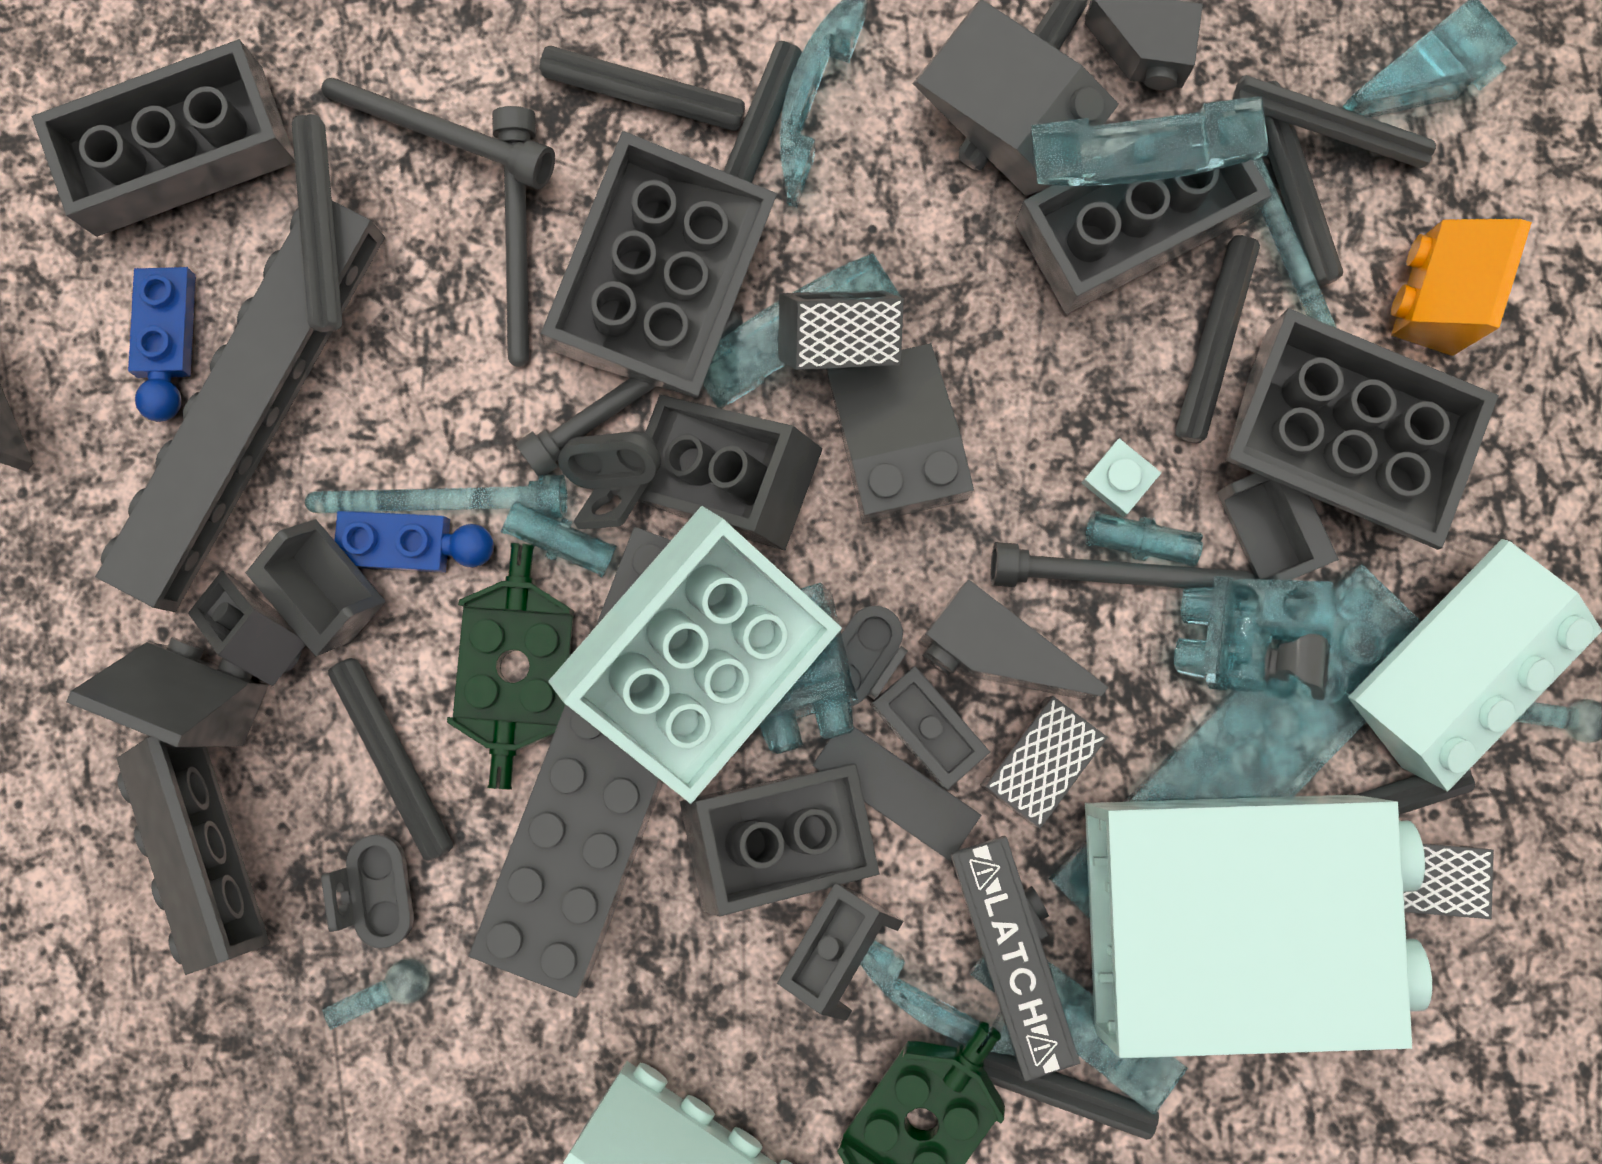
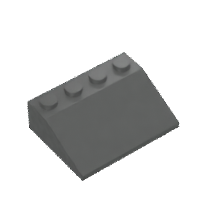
M622 130L540 333L544 347L601 370L698 398L777 193Z
M1288 308L1266 331L1247 380L1226 461L1439 550L1444 546L1499 395Z

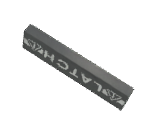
M1004 835L951 852L950 855L1023 1080L1026 1082L1081 1064L1007 837Z

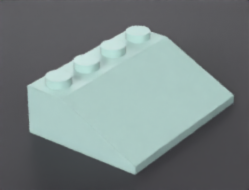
M701 506L548 682L567 706L692 804L839 633L842 627L720 516Z
M626 1061L590 1116L563 1164H777L760 1152L763 1148L761 1143L748 1132L738 1127H734L732 1132H730L713 1120L715 1113L704 1102L691 1095H687L685 1099H682L665 1087L668 1081L656 1069L645 1063H639L635 1067L628 1061ZM781 1160L780 1164H793L787 1160Z

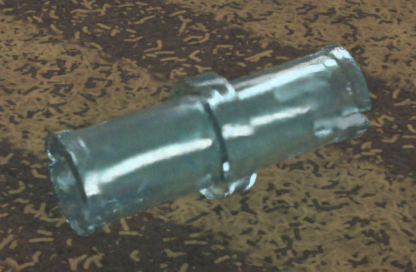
M516 500L501 529V533L505 535L509 534L547 551L545 557L556 561L558 556L597 573L602 578L617 547L614 544H608L571 527L573 521L563 517L561 522L521 505Z
M1098 511L1091 513L1085 534L1087 536L1085 539L1087 546H1099L1132 553V558L1135 560L1146 561L1149 557L1186 564L1190 567L1197 565L1203 547V542H1201L1203 535L1201 532H1190L1156 525V521L1153 518L1141 517L1139 521L1101 514Z

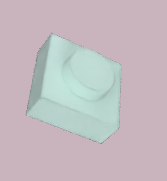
M1119 438L1081 483L1124 517L1160 476L1161 472Z

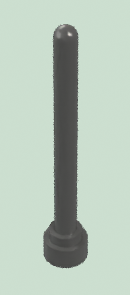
M327 78L322 83V93L328 99L505 165L509 173L513 174L519 183L540 190L546 186L551 178L555 166V152L549 146L533 140H528L525 143L517 142L515 145L336 78Z
M504 106L493 110V136L512 145H515L517 142L525 143L528 140L534 139L536 137L535 112L519 106ZM504 165L508 360L513 366L522 367L529 361L526 185L517 182L514 175L509 173L507 166Z
M731 311L720 342L742 327L743 319L737 311ZM629 378L549 434L546 430L537 435L532 431L517 441L515 445L539 479H541L558 467L555 462L558 461L560 451L570 439L585 436L656 386Z
M995 542L991 556L990 579L992 586L1015 587L1017 582L1026 583L1028 577L1243 593L1251 591L1255 586V577L1248 571L1031 556L1029 550L1019 549L1017 543Z

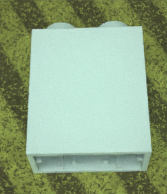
M1359 795L1085 803L1094 1026L1096 1035L1118 1058L1412 1049L1410 1012L1425 1011L1428 1008L1432 996V975L1429 960L1422 944L1417 939H1406L1403 892H1415L1421 887L1425 873V856L1422 840L1416 826L1408 820L1399 821L1398 801Z

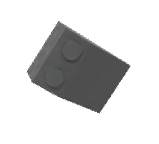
M980 0L975 4L912 83L1025 196L1041 192L1057 184L1119 105L1081 64L984 0Z
M931 343L903 349L901 351V365L826 368L862 524L968 501L974 492L971 474L959 427Z
M659 395L645 434L654 440L661 458V465L654 478L648 483L638 502L686 519H690L703 506L723 518L746 540L786 550L823 448L792 425Z
M969 579L954 594L918 641L927 648L922 655L923 658L947 676L957 671L963 676L1077 699L1101 697L1108 689L1107 685Z
M171 637L168 645L146 642L71 690L66 703L175 747L243 746L269 685L252 679V674L224 658L221 659L219 665L202 659L203 648Z
M856 764L843 765L697 797L692 804L686 800L679 801L703 912L720 917L833 887L835 883L842 885L880 875Z

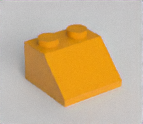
M1445 219L1425 235L1419 234L1414 240L1407 256L1406 265L1412 267L1407 285L1401 286L1391 307V316L1396 317L1391 336L1453 356L1499 329L1532 222L1523 219Z

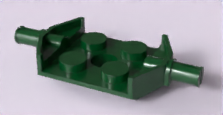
M519 543L510 544L509 575L505 577V581L459 599L458 603L459 606L463 607L453 717H447V723L485 748H489L491 764L487 788L512 790L514 756H519L520 750L552 737L565 707V703L560 699L548 681L570 657L574 610L535 586L536 580L531 578L533 549L535 546L530 544L520 545ZM513 651H521L528 658L529 671L524 679L511 683L502 675L501 663L507 654Z
M982 1021L965 1046L959 1044L956 1048L920 1041H908L841 1136L837 1152L843 1163L966 1164L994 1123L997 1121L1001 1124L1004 1121V1102L983 1068L985 1058L1001 1039L1000 1033L994 1027L989 1031V1024ZM914 1109H927L937 1117L938 1124L929 1130H920L910 1124L907 1114Z

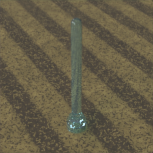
M1249 109L1229 117V120L1272 193L1271 198L1260 210L1307 316L1336 327L1257 147L1262 142L1258 135L1261 133L1262 127L1256 113Z
M561 474L541 475L538 481H529L528 486L314 491L306 496L305 506L313 513L529 508L530 513H539L542 519L566 517L568 493L565 476Z

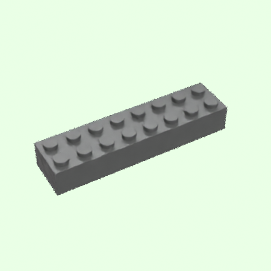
M634 526L596 626L671 541L670 539ZM566 704L468 957L577 998L587 986L663 781Z

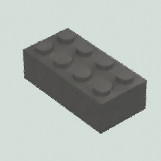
M240 39L31 116L66 216L96 237L295 163L294 152L263 68Z
M1217 100L1025 199L1015 224L1067 315L1250 220L1271 198L1272 193Z

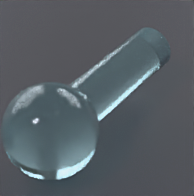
M1581 699L1573 702L1569 707L1534 702L1515 722L1563 728L1577 741L1594 743L1602 740V703L1593 699Z
M406 958L395 962L386 972L384 980L322 1009L330 1030L393 1000L400 1004H411L419 1001L428 991L430 985L429 972L425 965L416 959Z

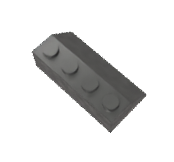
M149 737L118 756L116 759L121 771L117 777L118 787L123 798L132 806L137 822L134 830L135 841L140 852L148 857L154 875L151 884L152 894L158 907L165 910L171 929L168 939L169 948L175 961L182 964L185 975L269 945L270 941L207 747H175L156 738Z

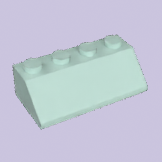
M1501 539L1348 698L1401 768L1448 792L1602 632V629L1578 592L1512 542Z

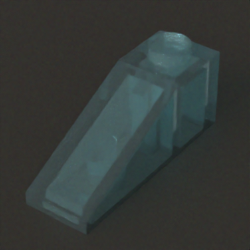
M1468 0L1356 91L1342 108L1372 118L1456 99L1473 84L1481 91L1507 69V66L1501 60L1518 42L1479 0Z

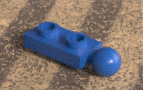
M188 267L134 268L128 372L136 378H148L136 391L135 405L142 416L155 422L168 421L180 410L182 403L181 395L177 387L171 383V377H191L196 275Z
M337 511L335 542L356 567L361 569L446 573L447 556H452L457 563L464 567L474 568L485 564L492 556L494 550L493 538L484 527L477 524H466L456 529L453 534H449L450 519L445 516Z

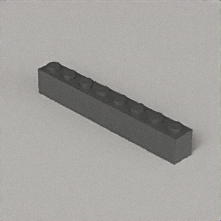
M332 201L341 313L343 314L383 243L385 236L370 219ZM299 208L296 209L292 216L290 233L281 249L272 253L268 258L263 271L264 279L254 297L247 299L241 306L237 315V327L228 343L222 345L213 355L210 363L211 373L200 392L192 395L183 410L184 420L173 440L166 442L160 449L155 462L157 468L146 488L139 490L131 500L128 508L129 518L120 534L111 539L102 552V565L95 577L152 608L171 612L177 611L333 332H318L308 324Z

